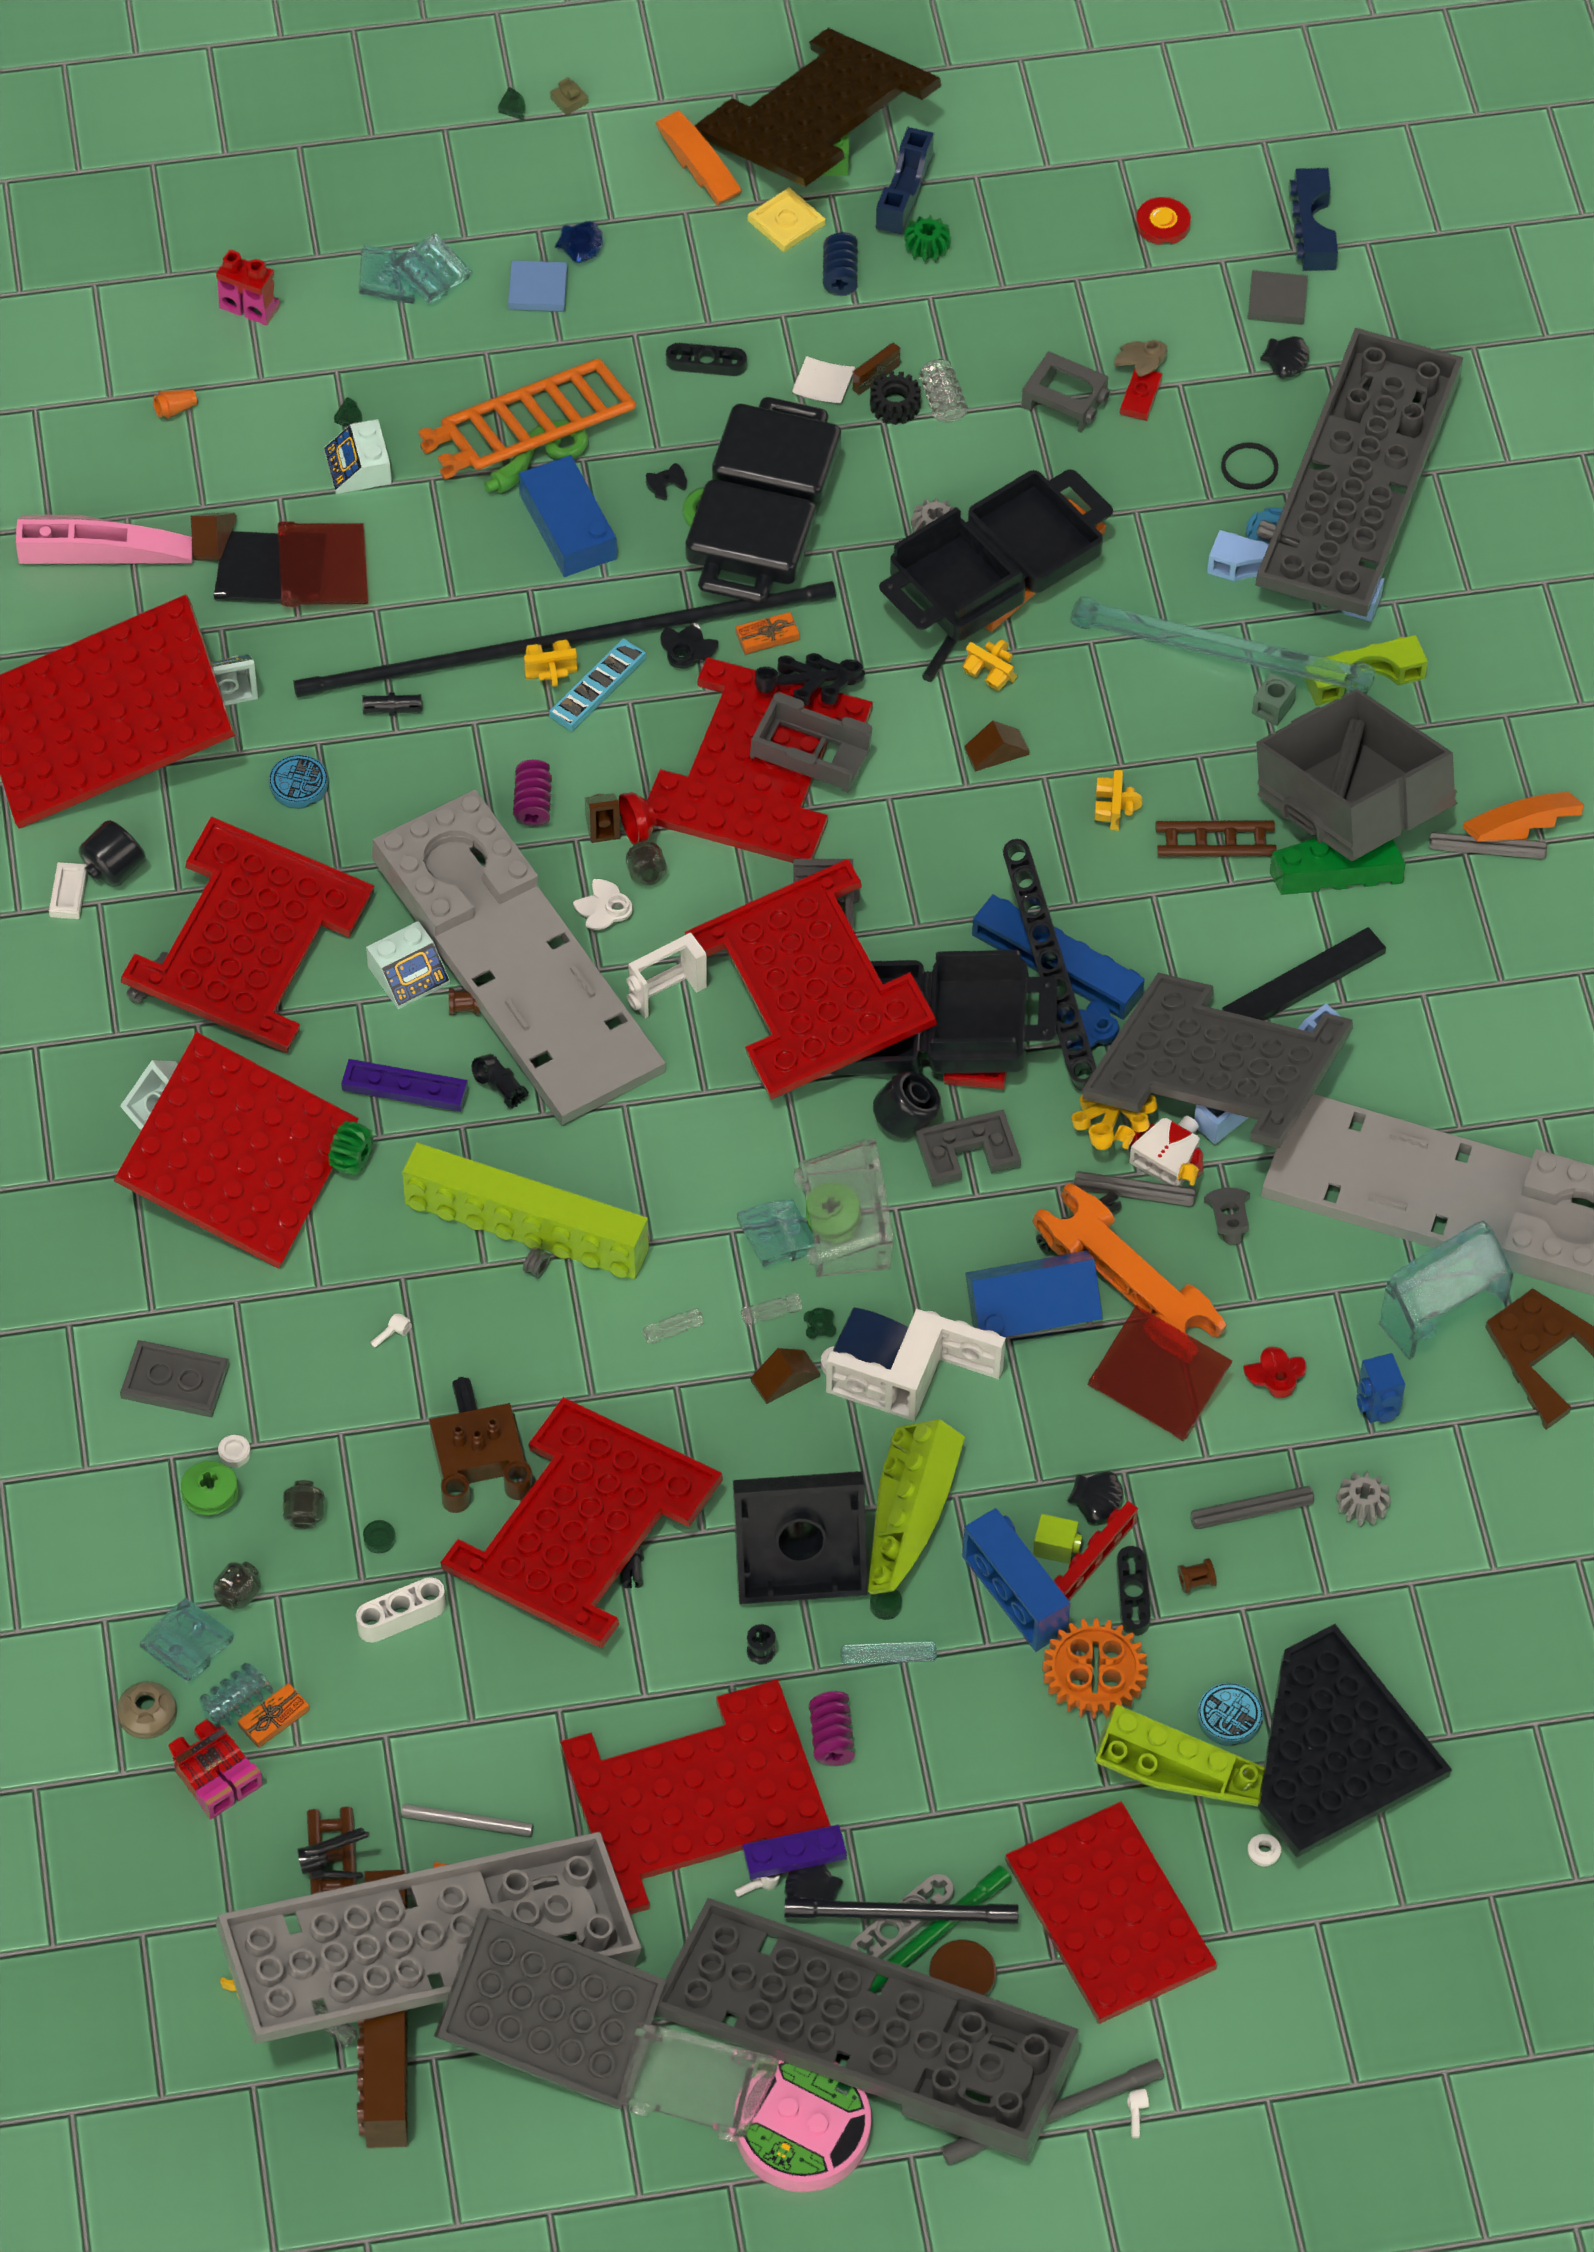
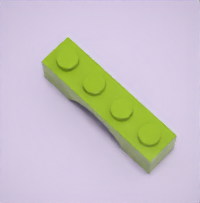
M1416 635L1398 637L1392 641L1380 644L1374 643L1364 648L1352 651L1345 650L1339 654L1317 657L1307 661L1304 680L1315 705L1318 706L1330 703L1336 699L1340 700L1344 696L1346 685L1353 678L1363 674H1379L1391 679L1397 685L1423 680L1426 676L1428 660Z

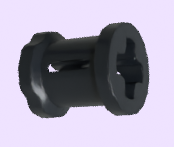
M758 1624L751 1627L747 1633V1656L750 1661L756 1662L759 1665L771 1662L776 1653V1635L770 1626Z

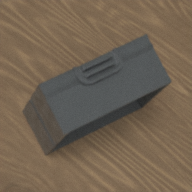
M1358 688L1342 696L1340 700L1336 699L1321 708L1317 707L1292 720L1291 724L1276 731L1275 735L1270 734L1256 742L1259 776L1257 781L1259 785L1258 796L1281 811L1284 819L1288 817V819L1312 836L1316 834L1318 843L1325 842L1350 861H1354L1401 835L1402 830H1410L1458 804L1455 800L1457 791L1454 787L1453 752ZM1355 718L1363 720L1365 726L1346 794L1342 798L1332 791L1330 786L1349 721Z

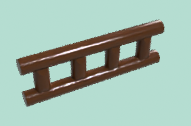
M1274 820L1156 821V833H1165L1166 845H1157V857L1272 856V852L1276 851L1277 848L1276 844L1267 845L1266 832L1275 831ZM1195 832L1196 845H1178L1177 833ZM1207 832H1224L1225 845H1207ZM1236 832H1254L1255 845H1237Z
M342 1807L340 1808V1818L320 1820V1811L318 1809L308 1810V1846L320 1843L321 1833L341 1831V1834L353 1831V1808ZM355 1842L342 1846V1848L327 1851L328 1863L342 1862L343 1871L356 1872ZM310 1873L311 1894L357 1885V1879L352 1878L328 1880L320 1878L313 1880Z

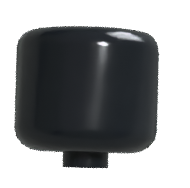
M112 820L103 822L79 847L80 857L87 865L84 868L85 871L94 880L98 881L101 879L113 887L121 885L146 859L145 852L140 844L122 826Z
M902 1071L895 1075L877 1093L873 1101V1113L876 1121L890 1135L901 1139L914 1137L916 1132L926 1127L941 1109V1097L935 1085L926 1076L915 1071Z

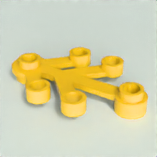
M1150 1094L1139 1113L1085 1100L1083 1095H1081L1079 1100L1083 1111L1075 1112L1071 1119L1074 1129L1085 1130L1089 1128L1090 1143L1098 1150H1105L1110 1148L1114 1141L1113 1128L1120 1112L1130 1120L1131 1128L1135 1132H1144L1150 1127L1147 1114L1155 1112L1158 1106L1156 1097ZM1105 1113L1102 1122L1091 1126V1119Z

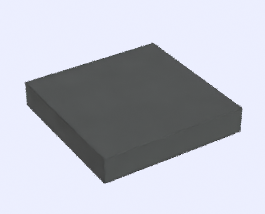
M1252 270L1248 319L1303 324L1308 275Z

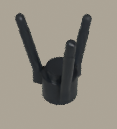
M358 1828L318 1844L298 1848L302 1873H311L313 1880L320 1878L362 1879L364 1877L362 1872L323 1870V1867L329 1866L327 1851L369 1837V1832L364 1831L363 1828Z

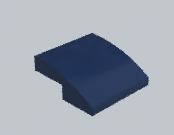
M854 1307L833 1351L848 1353L858 1360L867 1363H878L891 1370L909 1327L881 1314Z

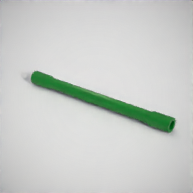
M998 1865L955 1904L980 1905L986 1899L994 1896L1012 1880L1009 1872L1003 1866ZM960 1921L932 1922L887 1961L906 1967ZM877 1974L869 1991L875 1993L887 1982L888 1978Z

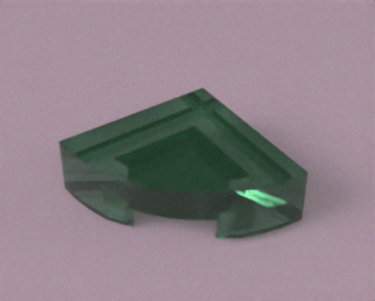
M508 87L498 105V113L524 120L526 113L524 98L518 91Z
M346 397L334 415V423L348 427L350 424L363 422L362 413L357 403L353 399Z

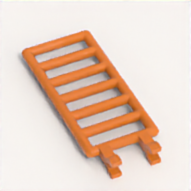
M598 358L446 416L441 420V427L433 430L431 428L418 430L419 436L425 441L420 443V447L427 454L434 451L441 443L449 440L454 441L461 452L454 455L442 454L438 456V461L444 467L439 469L440 474L446 480L465 467L472 465L476 470H481L635 409L636 403L605 363ZM596 371L621 403L607 408L582 376ZM572 381L596 412L582 418L557 386ZM546 390L570 420V423L556 428L532 395ZM521 400L545 432L530 437L506 405ZM496 410L520 442L505 447L481 415ZM471 420L494 452L479 457L456 425Z

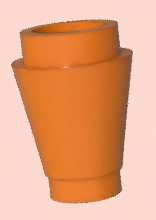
M193 389L159 391L158 395L153 396V406L157 416L165 417L166 419L197 405V397Z

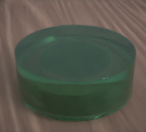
M383 1520L370 1522L363 1531L365 1547L377 1554L388 1552L392 1549L396 1540L393 1526Z
M896 1589L891 1592L871 1594L870 1610L875 1617L882 1620H890L899 1615L902 1609V1597Z

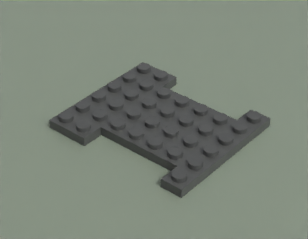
M1157 973L1083 1087V1099L1139 1113L1150 1094L1154 1093L1257 1119V1123L1250 1132L1251 1142L1280 1149L1353 1030V1020L1324 1013L1313 1032L1206 1007L1214 995L1212 985Z

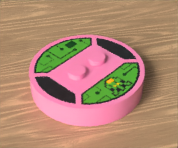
M775 2059L757 2070L746 2082L739 2095L735 2110V2136L740 2154L757 2176L778 2188L794 2192H811L831 2187L845 2179L855 2170L863 2159L869 2144L871 2129L870 2105L865 2091Z

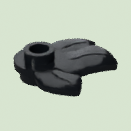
M698 623L689 625L679 633L665 627L660 636L661 645L667 651L668 662L673 667L680 669L692 666L695 661L706 660L707 657L710 658L718 648V640H703V634Z

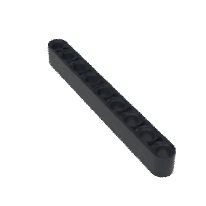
M1012 839L1004 845V860L1040 977H1054L1058 981V987L1066 988V992L1063 995L1057 996L1056 1032L1072 1082L1078 1090L1082 1091L1097 1066L1032 853L1024 840ZM1017 852L1025 853L1021 860L1015 861L1011 859ZM1025 879L1033 880L1029 887L1023 888L1019 886ZM1033 906L1042 907L1037 914L1031 915L1027 913ZM1039 934H1050L1046 941H1036V937ZM1049 960L1058 961L1056 967L1052 969H1046L1044 965ZM1071 1014L1075 1016L1074 1020L1069 1024L1060 1022L1061 1018L1065 1015ZM1072 1043H1083V1046L1080 1050H1069V1046ZM1083 1069L1092 1071L1086 1079L1077 1078V1074Z

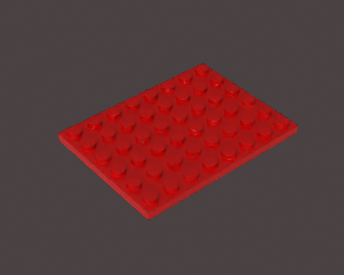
M187 594L0 674V776L14 822L19 829L236 736Z

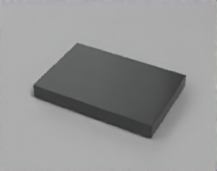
M138 1340L120 1392L121 1399L212 1417L228 1371L229 1359Z

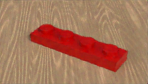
M1129 1501L1120 1510L1116 1508L1107 1520L1108 1525L1102 1532L1097 1530L1092 1535L1087 1545L1088 1548L1083 1554L1078 1552L1073 1557L1068 1566L1069 1570L1065 1575H1058L1054 1579L1055 1584L1069 1601L1136 1524L1138 1508Z

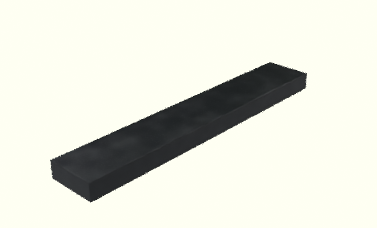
M1367 927L1222 1007V1010L1259 1020H1266L1385 954L1386 947L1374 932Z

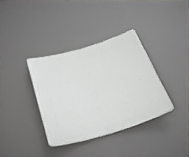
M806 356L792 392L814 400L841 403L855 367L826 363Z

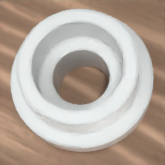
M1259 1834L1250 1840L1248 1855L1255 1864L1266 1867L1274 1864L1279 1859L1281 1846L1275 1837L1269 1834ZM1267 1846L1270 1848V1851L1263 1852L1259 1847Z

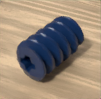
M839 232L832 234L823 243V286L829 293L838 296L849 295L858 287V282H856L858 280V239L851 233Z

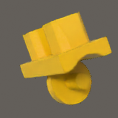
M1002 639L995 645L988 641L985 645L986 650L972 642L966 647L968 656L962 666L964 672L977 678L984 667L991 670L985 682L996 691H1000L1007 681L1014 683L1018 676L1013 673L1014 667L1005 662H1010L1013 658V655L1007 652L1008 642Z
M567 640L556 641L551 652L543 653L542 646L538 644L526 647V655H524L526 680L539 678V681L550 679L551 686L557 687V678L567 677L569 673L578 672L576 648H571Z
M1114 770L1113 778L1097 777L1096 797L1112 798V802L1096 801L1094 820L1110 822V830L1119 831L1121 809L1125 810L1126 815L1131 816L1143 804V798L1135 792V788L1127 787L1126 791L1122 792L1123 770Z

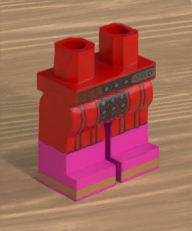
M229 250L223 258L222 265L216 272L219 308L242 316L244 313L245 318L267 326L280 307L279 299L274 297L273 292L275 286L274 280H272L274 270L265 267L264 261L258 259L247 261L241 258L239 252ZM229 300H234L237 305L230 304ZM257 308L261 312V315L255 313L253 310Z
M206 1719L194 1728V1734L199 1740L197 1743L190 1746L184 1737H178L169 1743L168 1746L174 1760L175 1772L183 1780L208 1818L212 1820L235 1804L234 1797L239 1802L262 1787L263 1783L261 1771L254 1763L251 1764L235 1741L228 1736V1732L224 1727L221 1726L217 1729L215 1725Z

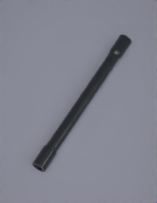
M785 1898L784 1917L802 1919L826 1917L969 1921L1018 1925V1904L962 1905L819 1901L808 1898Z

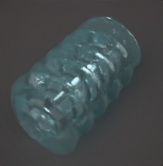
M244 1663L240 1666V1672L233 1671L230 1674V1680L224 1678L220 1681V1688L217 1686L212 1687L210 1695L203 1694L199 1702L206 1718L218 1729L221 1727V1720L229 1725L233 1723L230 1713L233 1712L239 1717L243 1716L240 1707L242 1704L251 1710L253 1708L251 1697L261 1702L264 1700L261 1690L264 1689L269 1694H272L273 1688L258 1669L249 1663Z

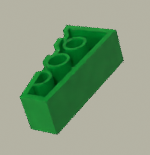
M1317 838L1273 851L1270 874L1280 894L1287 895L1319 892L1320 888L1327 887L1341 890L1347 889L1348 885L1364 884L1365 887L1377 886L1380 882H1391V885L1402 884L1406 863L1393 839L1354 861H1350L1325 842L1318 843Z

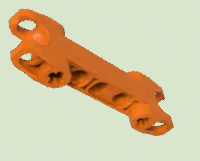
M1068 1183L1063 1188L1060 1196L1065 1205L1073 1212V1217L1070 1219H1059L1043 1209L1038 1210L1034 1214L1032 1220L1034 1226L1056 1254L1060 1256L1088 1251L1095 1259L1096 1271L1149 1318L1144 1324V1330L1149 1338L1162 1350L1187 1364H1191L1196 1359L1199 1351L1186 1335L1185 1330L1187 1328H1201L1216 1338L1224 1333L1227 1325L1222 1316L1213 1307L1211 1301L1190 1284H1186L1178 1291L1109 1228L1115 1222L1113 1214L1095 1196L1074 1184Z

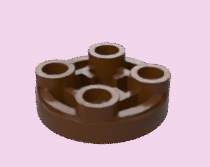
M954 1940L944 1944L934 1953L930 1962L929 1976L988 1997L995 1984L996 1965L990 1952L982 1945L970 1940Z

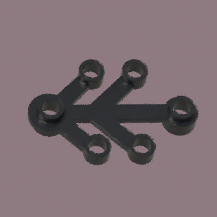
M811 653L806 656L804 664L796 661L793 657L781 656L778 658L777 670L771 667H760L755 671L754 684L760 692L769 693L777 685L806 683L793 692V697L802 700L805 707L810 704L811 695L825 681L835 680L830 686L823 687L821 691L822 702L835 704L838 702L839 692L845 686L855 685L864 680L865 671L859 661L852 659L843 660L838 664L823 658L819 654Z

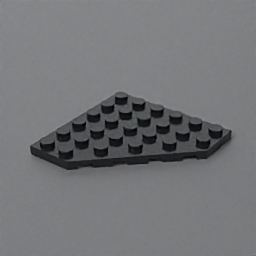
M1336 1624L1286 1648L1282 1655L1257 1808L1295 1857L1298 1858L1450 1776L1452 1771L1451 1767Z

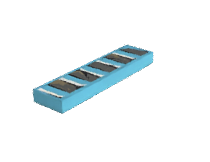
M623 638L549 711V717L572 732L646 659V653Z

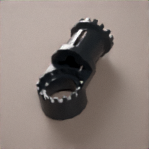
M494 1054L474 1058L471 1068L475 1080L481 1084L487 1083L492 1090L498 1091L509 1109L514 1108V1106L517 1107L518 1103L521 1104L520 1100H526L525 1098L528 1097L529 1091L525 1086H521L517 1082L512 1070L504 1068Z

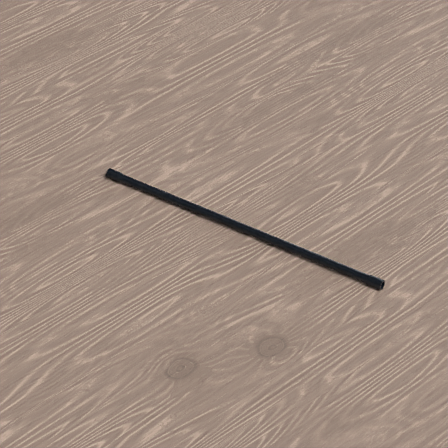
M833 581L812 584L804 588L769 594L767 601L760 604L739 599L323 677L315 676L293 680L296 698L309 696L327 690L526 654V647L528 645L538 644L542 646V651L553 649V644L556 641L567 640L570 645H576L797 603L836 598V591Z

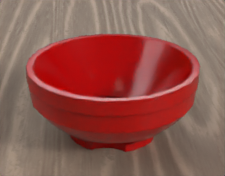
M636 793L620 794L618 799L619 813L625 833L634 846L641 845L648 841L654 826L657 825L653 806L649 800H645Z

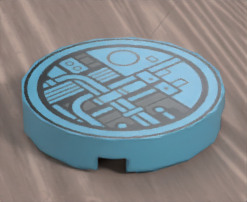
M1222 1683L1213 1686L1203 1695L1198 1706V1720L1203 1733L1212 1741L1222 1745L1232 1746V1743L1243 1744L1250 1741L1257 1735L1262 1724L1263 1707L1258 1696L1249 1688L1237 1683Z

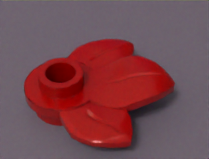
M1273 1346L1267 1347L1262 1351L1260 1363L1243 1366L1244 1374L1252 1384L1266 1386L1271 1395L1279 1398L1292 1394L1297 1385V1379L1305 1375L1307 1369L1303 1357H1292L1289 1359L1284 1350Z

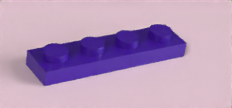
M348 1059L341 1086L343 1091L461 1112L468 1088V1081Z

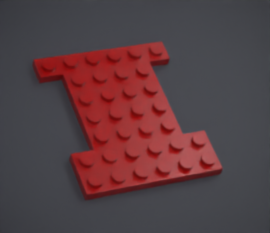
M707 657L697 679L698 686L721 692L722 695L688 777L662 769L659 770L647 799L653 806L657 820L656 826L793 863V859H813L828 823L827 814L802 808L814 778L757 757L754 759L750 758L751 740L774 694L783 693L793 697L794 690L801 688L805 683L777 685L772 692L763 693L754 684L756 670ZM819 687L811 695L810 704L804 707L842 721L845 717H850L867 723L873 709V702L839 693L837 703L826 704L821 701L822 688ZM779 725L771 742L788 748H796L813 755L821 739ZM825 741L817 757L818 759L822 760L828 741Z
M211 816L187 858L185 868L206 876L210 880L163 964L161 965L134 953L121 976V983L287 1053L299 1032L300 1023L276 1014V1009L321 926L350 937L374 892V885Z
M845 859L685 931V935L690 932L706 952L707 957L723 949L727 950L771 1035L746 1046L745 1049L771 1100L937 1025L936 1018L911 972L882 984L838 903L837 898L862 887L861 881L849 859Z
M563 1397L528 1443L530 1451L551 1460L549 1465L485 1551L457 1539L440 1564L442 1570L602 1649L619 1626L618 1617L596 1607V1605L659 1518L665 1515L690 1527L723 1481V1475L721 1472Z
M778 1679L717 1696L716 1704L724 1723L723 1726L604 1760L600 1759L592 1732L560 1741V1747L589 1834L601 1833L630 1915L650 1909L642 1879L742 1851L743 1844L831 1826Z

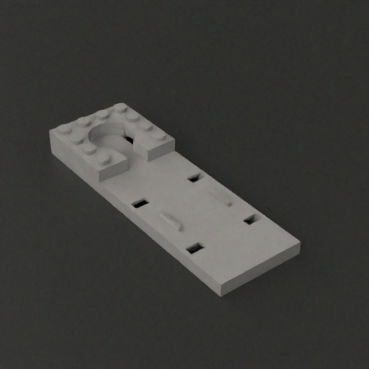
M476 789L373 839V861L415 920L420 922L430 936L437 951L463 988L476 1000L478 1008L561 1126L665 1073V1061L538 887V875ZM475 847L485 858V865L481 866L471 852ZM560 937L565 944L552 950L547 942ZM490 972L494 979L477 987L473 979ZM618 1017L622 1024L610 1030L605 1022ZM548 1053L552 1060L535 1068L530 1060Z
M1313 1094L1281 1148H1276L1262 1187L1261 1197L1594 1296V1209L1571 1202L1574 1197L1587 1199L1594 1203V1166L1538 1149H1535L1533 1158L1316 1094ZM1351 1121L1363 1124L1360 1132L1349 1129ZM1458 1152L1469 1155L1467 1163L1455 1160ZM1329 1185L1341 1188L1336 1203L1324 1200ZM1436 1216L1447 1219L1443 1235L1431 1232Z
M600 1832L218 1915L216 1927L253 2044L447 2001L479 1909L483 1907L557 1937L576 1933L577 1939L572 1941V1943L632 1967L635 1966L642 1949ZM411 1888L417 1907L405 1909L399 1890ZM295 1913L301 1932L290 1935L284 1915ZM439 1974L443 1987L432 1989L428 1976ZM324 2000L327 2013L315 2015L311 2002Z

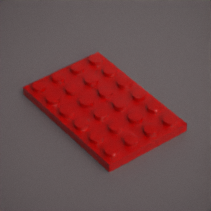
M1122 1801L1005 1854V1861L1098 2024L1216 1970L1217 1963Z

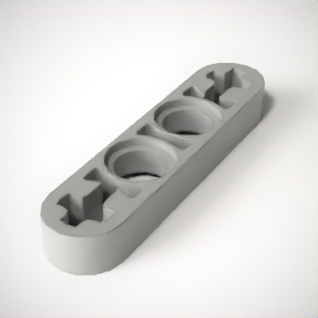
M932 1875L898 1903L928 1904L926 1900L930 1898V1904H949L953 1897V1883L945 1875ZM934 1886L937 1889L944 1887L943 1896L940 1893H937L932 1898H930ZM878 1919L851 1942L850 1948L859 1951L861 1947L866 1950L873 1945L872 1936H874L877 1943L871 1948V1956L884 1959L929 1920ZM885 1925H894L899 1930V1934L894 1938L888 1939L881 1935L880 1929Z

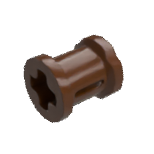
M449 988V1015H454L455 1012H474L475 1015H480L477 1002L469 992L455 991L454 988Z
M1210 1558L1204 1559L1203 1563L1188 1567L1184 1565L1178 1566L1179 1582L1185 1594L1190 1593L1192 1588L1208 1584L1210 1587H1213L1217 1584L1215 1570Z

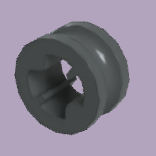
M534 1247L525 1259L523 1271L527 1274L533 1272L535 1278H540L549 1264L550 1254L547 1252L542 1254L539 1248Z

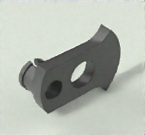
M1238 1188L1217 1189L1204 1197V1203L1209 1204L1213 1208L1218 1233L1223 1234L1224 1242L1233 1245L1240 1243L1243 1237L1242 1233L1249 1231L1244 1203L1250 1199V1193ZM1226 1208L1236 1209L1238 1212L1232 1215L1224 1214L1222 1210Z

